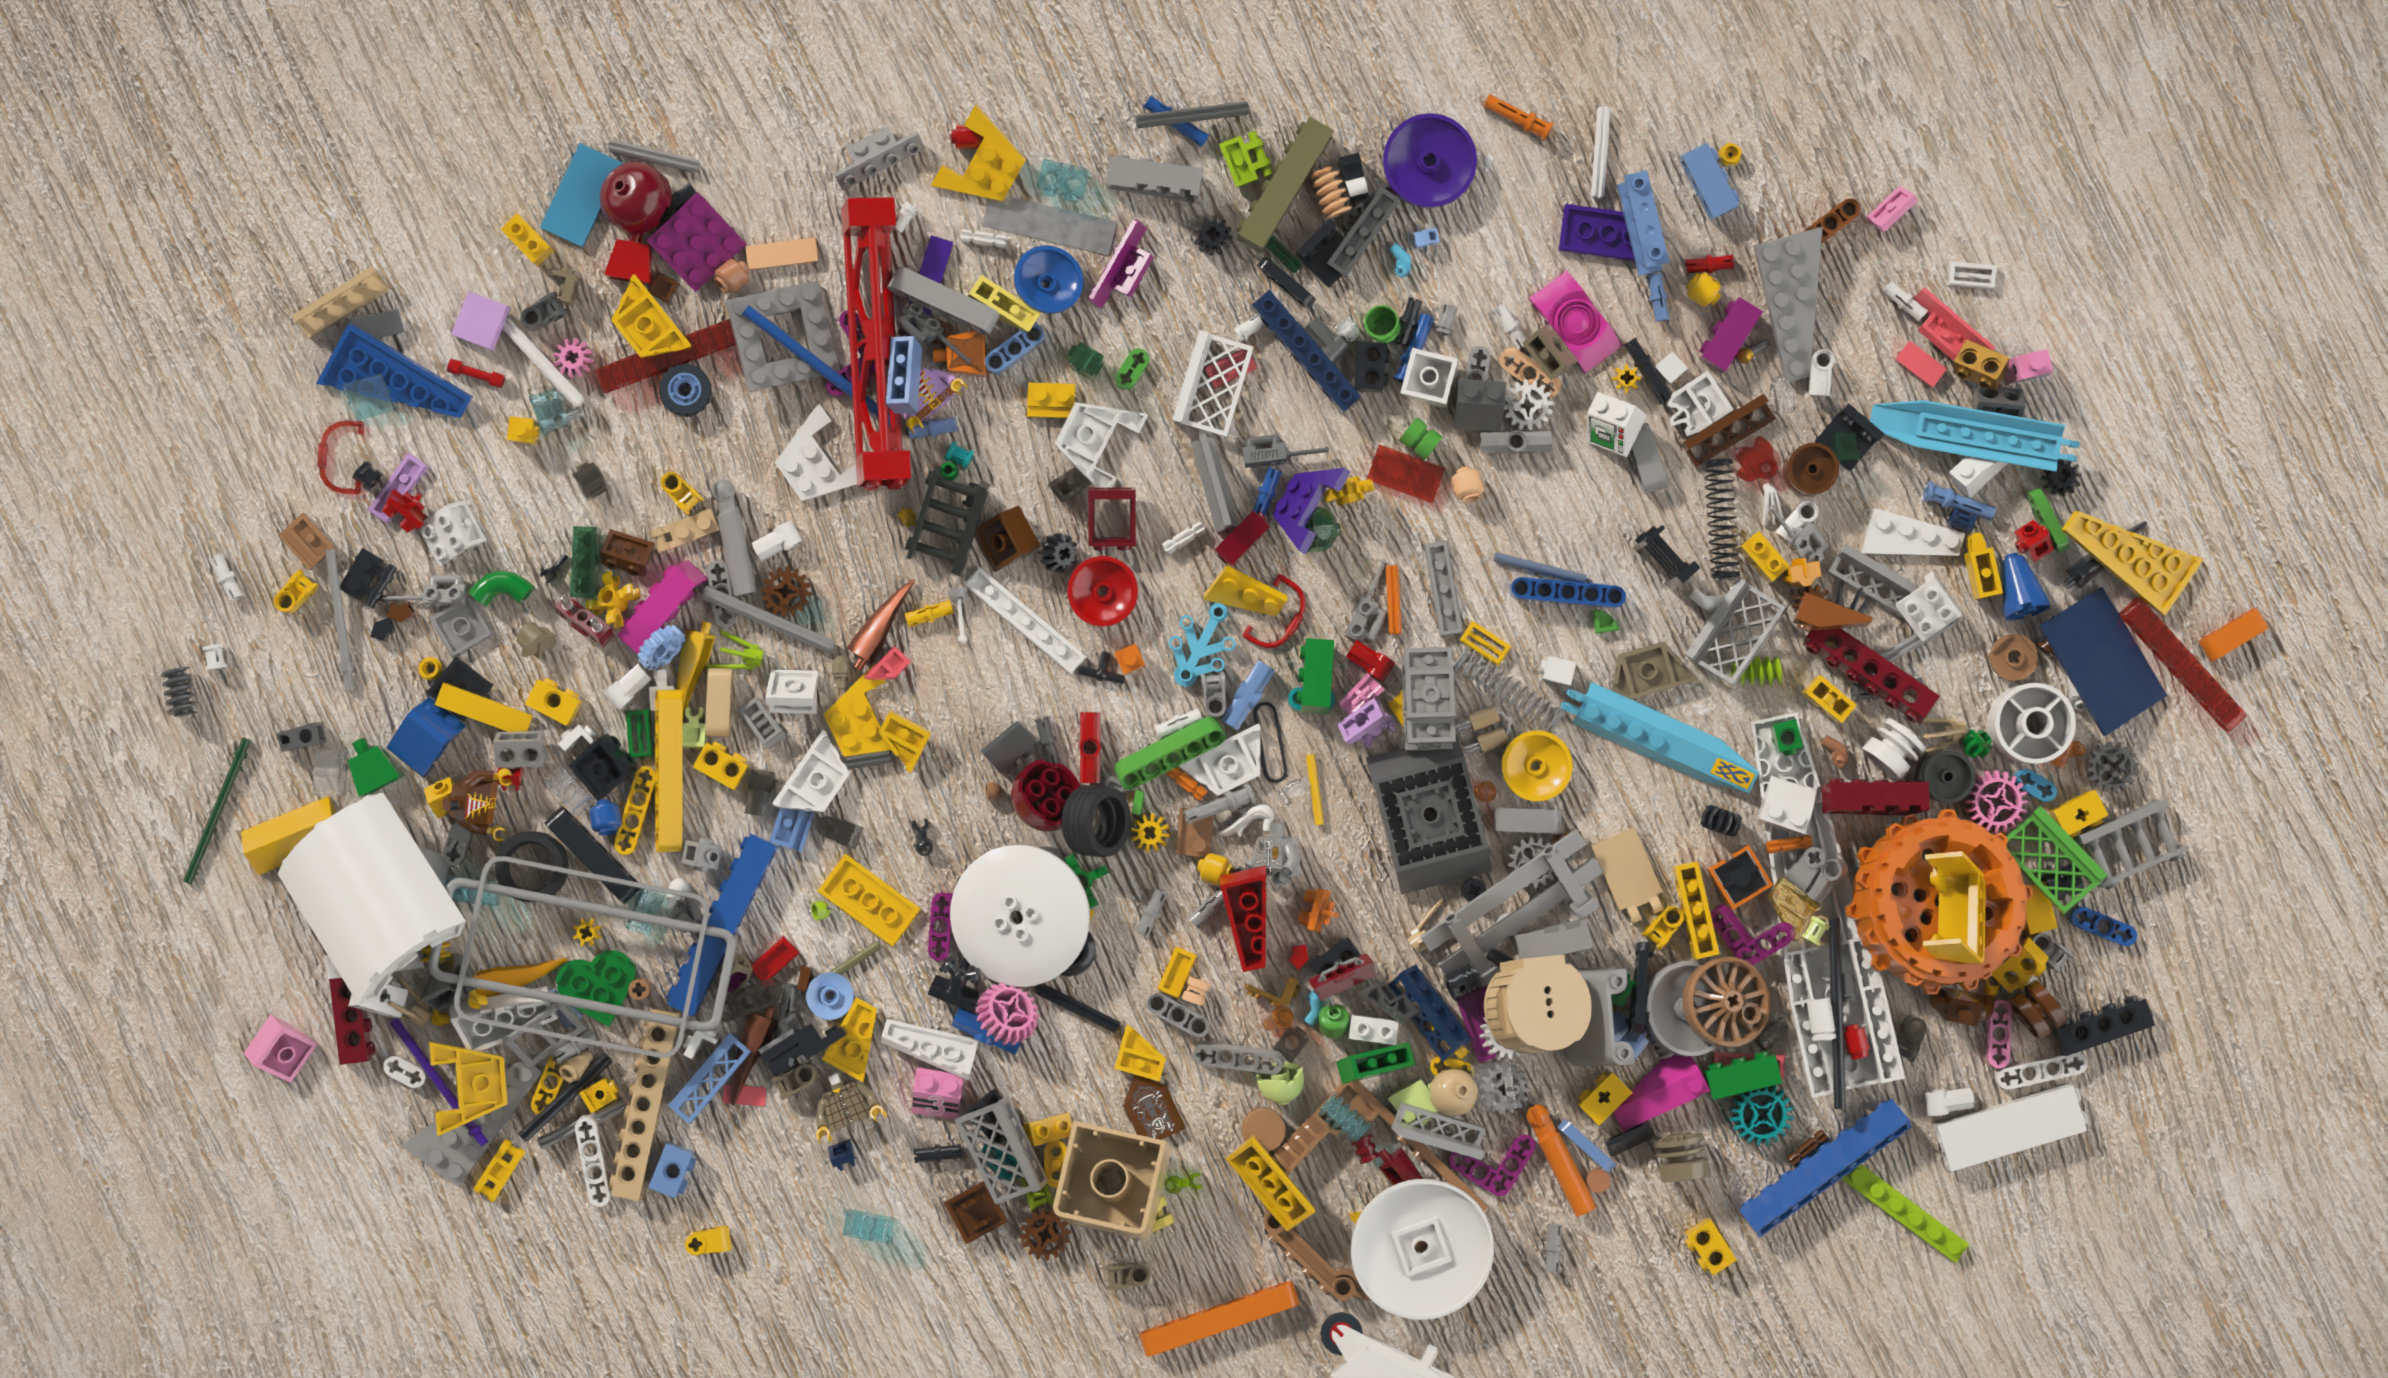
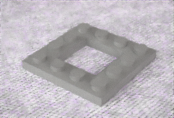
M818 281L725 301L748 393L822 377L821 374L798 357L767 363L757 325L742 315L748 305L764 317L799 310L810 352L836 372L840 371Z

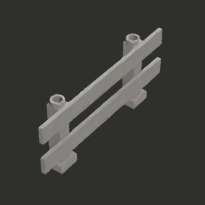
M1577 829L1555 844L1546 847L1542 853L1456 912L1447 915L1443 921L1420 936L1430 952L1453 936L1461 946L1460 949L1438 963L1445 975L1472 963L1481 986L1484 987L1490 983L1496 973L1501 972L1496 964L1487 960L1484 956L1489 949L1496 947L1568 896L1571 899L1568 906L1579 920L1599 907L1596 900L1581 888L1603 873L1594 857L1590 858L1572 872L1564 861L1586 845ZM1552 869L1558 879L1556 883L1473 939L1466 928L1467 926Z

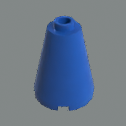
M2018 553L2004 556L2005 560L2001 562L2003 615L2005 619L2009 621L2024 619V615L2031 614L2035 616L2050 609V600L2025 557L2018 555Z

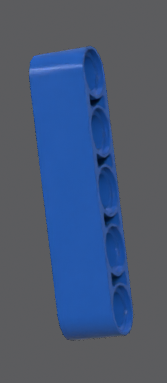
M1519 577L1512 581L1509 586V593L1518 600L1617 608L1626 600L1624 589L1614 585ZM1517 582H1522L1526 585L1527 590L1524 595L1516 593L1514 587ZM1541 584L1547 585L1550 589V594L1547 597H1542L1538 593V587ZM1568 586L1573 590V597L1571 599H1566L1562 596L1561 591L1563 587ZM1591 588L1596 591L1597 597L1595 601L1586 599L1585 591ZM1610 591H1617L1619 593L1620 601L1618 603H1612L1609 600L1608 595Z

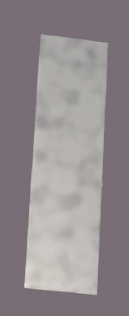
M1006 196L1003 201L988 198L982 226L1108 256L1117 225L1116 221Z

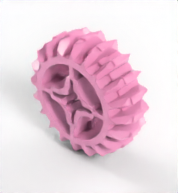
M1994 770L1992 775L1989 771H1985L1984 778L1981 775H1977L1976 780L1978 784L1974 783L1973 791L1971 790L1969 794L1970 799L1963 800L1965 804L1970 803V807L1964 809L1965 813H1973L1968 818L1969 821L1978 819L1976 824L1980 826L1984 824L1983 827L1988 832L1992 828L1993 834L1999 832V827L2003 833L2008 831L2007 825L2011 829L2016 828L2013 820L2022 822L2023 819L2018 814L2027 813V810L2021 808L2022 805H2028L2029 803L2027 800H2022V796H2026L2027 791L2019 792L2023 784L2018 783L2014 785L2017 777L2012 776L2008 779L2009 774L2006 771L2001 774V777L1999 770ZM1998 782L1997 788H1994L1990 795L1981 793L1988 784ZM2005 786L2012 794L2013 803L2009 802L2005 797ZM1998 797L2000 803L2004 804L1993 807L1994 804H1992L1991 800L1988 799ZM1978 800L1986 805L1985 814H1987V817L1980 811ZM2000 810L2011 811L2003 820L1993 821L1994 817L1998 816Z
M1002 982L998 985L990 986L989 989L982 993L977 1003L979 1006L975 1011L979 1014L976 1021L983 1022L980 1029H986L988 1031L987 1036L993 1035L994 1042L1001 1039L1003 1045L1008 1042L1014 1045L1017 1042L1025 1041L1027 1037L1033 1034L1038 1024L1036 1021L1039 1019V1014L1036 1013L1038 1006L1032 1005L1034 998L1027 996L1028 991L1022 992L1021 987L1014 988L1012 985H1005Z

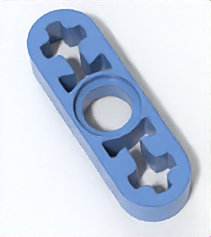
M1566 1119L1557 1127L1606 1172L1609 1173L1616 1166L1608 1156Z

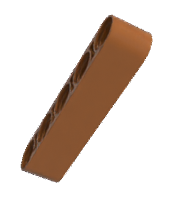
M1853 198L1843 200L1804 231L1823 227L1821 244H1823L1860 214L1861 207L1859 202ZM1844 205H1848L1853 209L1852 216H1848L1843 212ZM1826 219L1834 222V230H1829L1825 227L1824 221Z

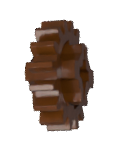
M790 566L786 567L785 572H783L781 567H777V574L770 571L771 579H763L767 586L760 589V591L766 593L761 598L762 601L769 602L766 608L771 609L774 607L773 614L775 615L782 611V617L785 618L788 612L793 617L796 616L795 610L797 609L804 612L802 605H809L810 602L806 600V597L813 594L807 591V588L812 586L811 583L804 582L807 576L805 574L799 576V569L794 570L792 573ZM782 577V582L777 586H773L774 582ZM793 578L798 580L802 589L796 588L793 585ZM786 586H788L790 590L797 593L788 594L787 598H785V595L776 591L785 590ZM771 595L777 596L780 599V606L773 601ZM795 598H800L798 603H796L794 606H791V602Z
M1042 1208L1041 1214L1034 1210L1032 1212L1033 1218L1028 1216L1025 1218L1028 1225H1021V1229L1025 1233L1020 1234V1238L1026 1239L1022 1247L1029 1246L1028 1254L1031 1255L1036 1252L1038 1260L1041 1255H1045L1046 1260H1049L1050 1254L1057 1258L1059 1256L1058 1250L1063 1252L1066 1250L1063 1243H1070V1239L1066 1235L1071 1234V1230L1065 1229L1068 1223L1062 1222L1059 1216H1055L1053 1209H1051L1050 1213H1046L1045 1208ZM1046 1218L1045 1223L1039 1226L1033 1225L1037 1220ZM1054 1221L1059 1225L1061 1233L1054 1229ZM1047 1224H1049V1234L1052 1237L1048 1236L1044 1244H1042V1234L1039 1231L1043 1232ZM1030 1234L1036 1238L1038 1242L1037 1247L1032 1243ZM1052 1242L1058 1243L1051 1249H1045L1046 1245Z

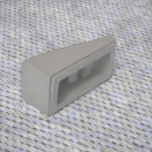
M757 696L738 710L765 748L771 749L787 736ZM759 707L760 710L751 717L748 715L755 708ZM762 715H765V717L757 724L754 723V721H756ZM770 722L771 725L761 732L760 729Z

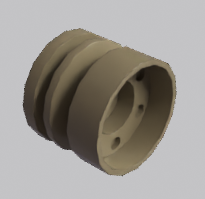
M1674 1133L1654 1141L1655 1148H1666V1150L1657 1152L1656 1157L1668 1158V1162L1658 1166L1661 1182L1686 1181L1710 1174L1708 1158L1696 1157L1697 1153L1706 1150L1705 1145H1694V1143L1704 1140L1703 1133Z

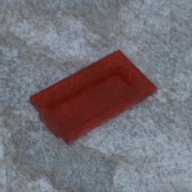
M1379 444L1366 480L1372 479L1373 483L1433 504L1445 468Z

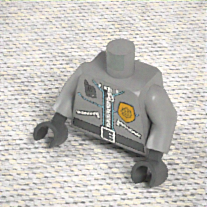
M1270 823V836L1258 837L1256 849L1245 863L1246 867L1239 866L1234 869L1233 873L1266 865V876H1272V882L1278 886L1289 884L1291 877L1301 876V855L1298 850L1297 839L1284 837L1285 823Z

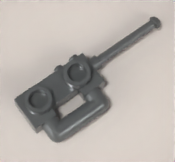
M913 302L901 310L897 319L898 325L908 334L914 336L918 342L927 340L930 343L937 338L962 358L966 364L971 362L970 358L966 357L942 334L944 328L940 326V322L926 314L921 305Z
M1276 434L1247 438L1245 441L1246 447H1243L1245 468L1283 465L1287 463V458H1291V456L1329 452V448L1326 446L1325 448L1286 451L1285 442L1281 443L1279 435ZM1272 444V448L1256 450L1255 447Z

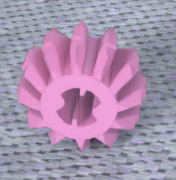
M574 338L572 344L568 339H565L566 347L564 348L558 344L557 348L561 353L553 354V357L560 359L554 365L555 367H561L559 372L562 375L568 372V377L573 378L576 371L577 376L581 378L583 377L582 369L590 372V368L586 364L594 363L593 359L587 358L593 354V351L591 349L586 350L588 344L586 342L580 344L578 338ZM573 353L579 356V358H575L577 360L576 363L569 361V358H572L570 355Z

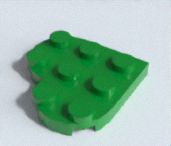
M607 950L597 955L592 962L585 959H575L565 964L559 970L556 978L557 990L561 995L622 1006L629 994L628 988L630 983L636 979L637 967L628 955L617 950ZM575 1007L608 1027L611 1026L616 1017L613 1014Z

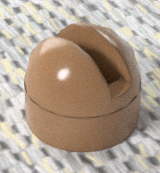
M995 782L986 783L987 801L998 800L1003 793L1002 787Z

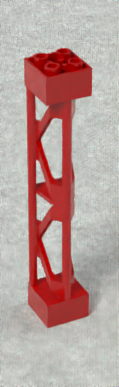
M895 197L847 198L841 208L844 240L857 487H864L865 491L878 490L880 486H887V490H898L911 479L910 450H903L901 414H895L889 408L891 425L889 430L886 404L885 363L888 373L891 337H896L894 295L887 288L892 279L890 233L896 226ZM851 236H858L853 269ZM867 248H869L873 319H869L866 316L859 292L862 257ZM878 251H879V253H880V255H881V275H882V292H883V309H884V317H883V318H882V307H881V290H880V273H879V256H878ZM855 311L858 313L862 331L866 337L858 343ZM857 349H864L861 380L859 381ZM872 361H875L879 432H876L872 427L865 402L869 367ZM862 423H864L869 445L873 451L863 452Z

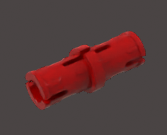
M1730 254L1716 257L1706 255V258L1685 259V267H1687L1685 271L1686 274L1707 272L1710 274L1716 270L1734 269V261H1732L1734 258Z

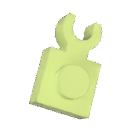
M687 707L685 714L689 723H682V748L703 749L706 740L705 724H701L700 721L704 717V711L702 707H699V714L691 716V709Z

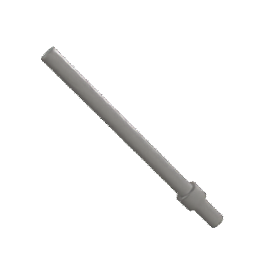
M335 549L325 550L341 658L339 668L340 672H343L345 690L355 689L352 674L354 664L350 660Z

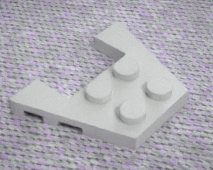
M1074 403L1054 445L1095 487H1113L1117 477L1097 468L1096 464L1117 423L1139 434L1148 414Z
M820 404L815 407L775 461V464L801 501L810 500L857 485L856 464L840 475L813 438V435L832 423V420Z

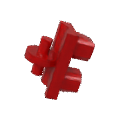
M394 488L382 509V512L390 518L397 512L403 515L404 518L400 521L399 525L407 533L416 527L420 529L427 517L422 512L425 506L419 502L422 497L419 492L412 496L406 491L402 495Z

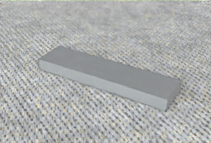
M1448 541L1424 544L1439 636L1463 633Z

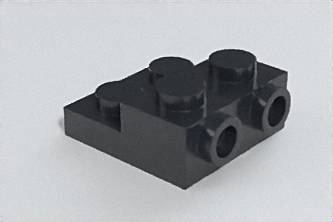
M609 734L599 737L568 765L597 801L604 799L611 791L637 771L634 766L636 764L634 758L629 754H624L619 748L621 746L620 741L615 736H610Z

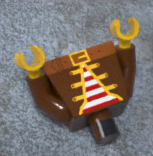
M503 768L498 773L488 770L472 771L462 781L453 784L451 797H445L442 801L443 809L447 812L449 811V815L457 819V823L467 831L484 836L491 834L496 841H503V837L495 836V833L498 830H506L501 825L488 826L493 824L498 786V781L496 780H499L503 786L511 785V779H502L505 775H512L510 770Z
M1987 979L1984 987L1985 996L1979 993L1941 986L1936 995H1929L1930 1005L1947 1021L1977 1027L1980 1021L1987 1020L1992 1016L1996 1000L1995 996L1998 994L2000 983L1997 982V986H1991L1989 984L1990 979Z

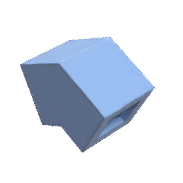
M1437 228L1425 229L1413 234L1416 249L1440 243Z

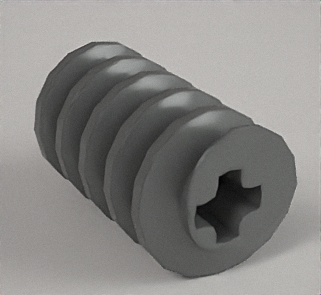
M191 667L173 668L161 673L162 678L168 679L162 683V686L170 688L164 692V696L171 697V699L165 702V705L173 707L167 710L168 715L182 717L198 714L197 711L190 709L197 705L196 702L189 701V698L195 696V693L187 691V689L194 686V684L186 682L187 679L192 677V674L184 672Z

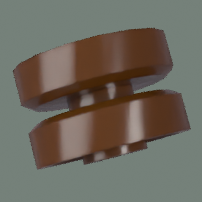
M1807 443L1794 449L1786 457L1783 464V478L1786 486L1793 493L1802 497H1814L1829 490L1835 484L1839 475V462L1835 453L1829 447L1820 443ZM1809 465L1810 468H1814V473L1808 471Z
M2033 980L2025 987L2026 996L2016 993L2008 999V1003L2017 1018L2039 1041H2043L2051 1035L2049 1025L2060 1028L2068 1022V1018L2061 1006L2037 980Z

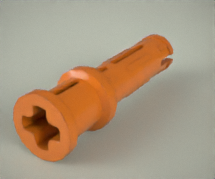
M1489 94L1483 106L1522 126L1524 132L1527 133L1529 131L1541 137L1543 142L1546 140L1554 124L1551 121L1548 123L1536 117L1534 112L1528 114L1492 94Z

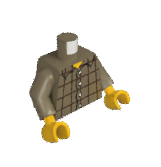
M835 1073L827 1077L832 1090L822 1094L823 1098L818 1103L816 1138L819 1144H821V1137L827 1135L829 1142H831L832 1136L830 1132L870 1116L878 1123L877 1115L882 1113L886 1118L887 1113L881 1107L874 1091L862 1083H856V1081L845 1084L841 1073Z

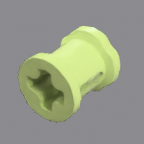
M1811 916V922L1805 933H1801L1800 938L1815 947H1819L1822 935L1825 930H1829L1830 926L1821 919Z

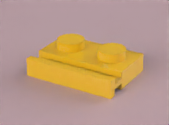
M1028 382L1027 417L1067 419L1075 403V384Z

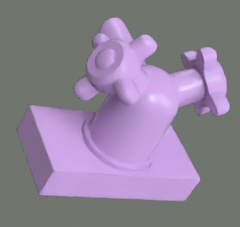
M1376 698L1371 699L1337 724L1346 743L1351 745L1355 741H1361L1368 748L1373 746L1371 742L1377 739L1376 736L1383 729L1387 728L1391 732L1395 731L1392 716L1384 712L1380 701Z

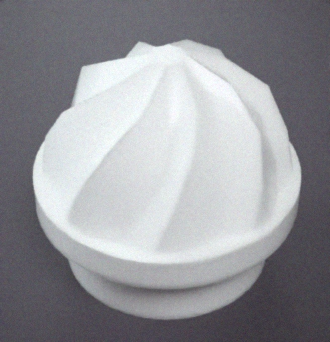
M1351 317L1344 319L1335 327L1338 331L1337 334L1344 341H1353L1359 334L1358 323L1353 321Z

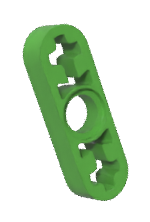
M2036 488L2028 492V500L2041 526L2044 525L2051 535L2050 539L2054 550L2059 554L2069 549V541L2065 533L2061 531L2062 527L2043 491L2040 488Z

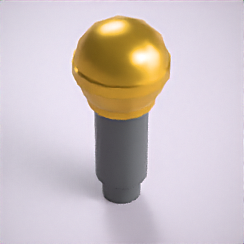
M1762 340L1750 348H1741L1737 353L1738 361L1743 364L1749 363L1754 355L1770 345L1769 340Z

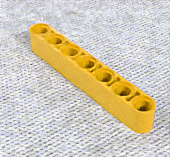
M656 690L655 847L657 853L682 851L681 690Z

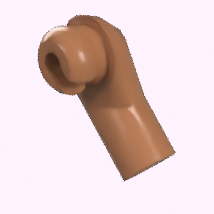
M1826 735L1821 745L1831 750L1834 766L1837 768L1845 767L1848 763L1846 746Z

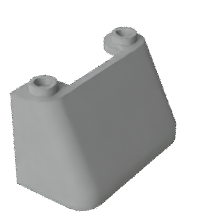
M1595 968L1577 970L1588 986L1592 1010L1591 1019L1585 1034L1579 1041H1575L1566 1047L1568 1060L1573 1065L1579 1066L1635 1064L1631 1045L1622 1041L1615 1042L1611 994H1618L1625 990L1627 986L1626 969Z

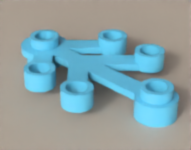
M1215 603L1210 607V619L1198 641L1193 629V618L1189 615L1181 617L1180 626L1185 631L1191 650V655L1187 662L1181 648L1183 645L1182 639L1179 636H1173L1169 640V647L1173 650L1178 665L1174 671V679L1180 686H1191L1195 683L1197 676L1212 671L1220 672L1224 669L1225 664L1221 658H1214L1209 664L1195 666L1202 657L1224 650L1232 651L1235 648V640L1231 637H1225L1221 642L1206 646L1218 622L1224 621L1228 615L1225 605ZM1221 608L1223 610L1222 616H1215L1214 610ZM1189 618L1191 625L1188 627L1183 626L1182 620ZM1178 639L1180 646L1177 648L1173 647L1171 641ZM1226 640L1233 642V646L1229 649L1224 647ZM1214 661H1220L1222 667L1215 669L1213 667ZM1184 670L1190 672V677L1188 679H1183L1181 677V673Z

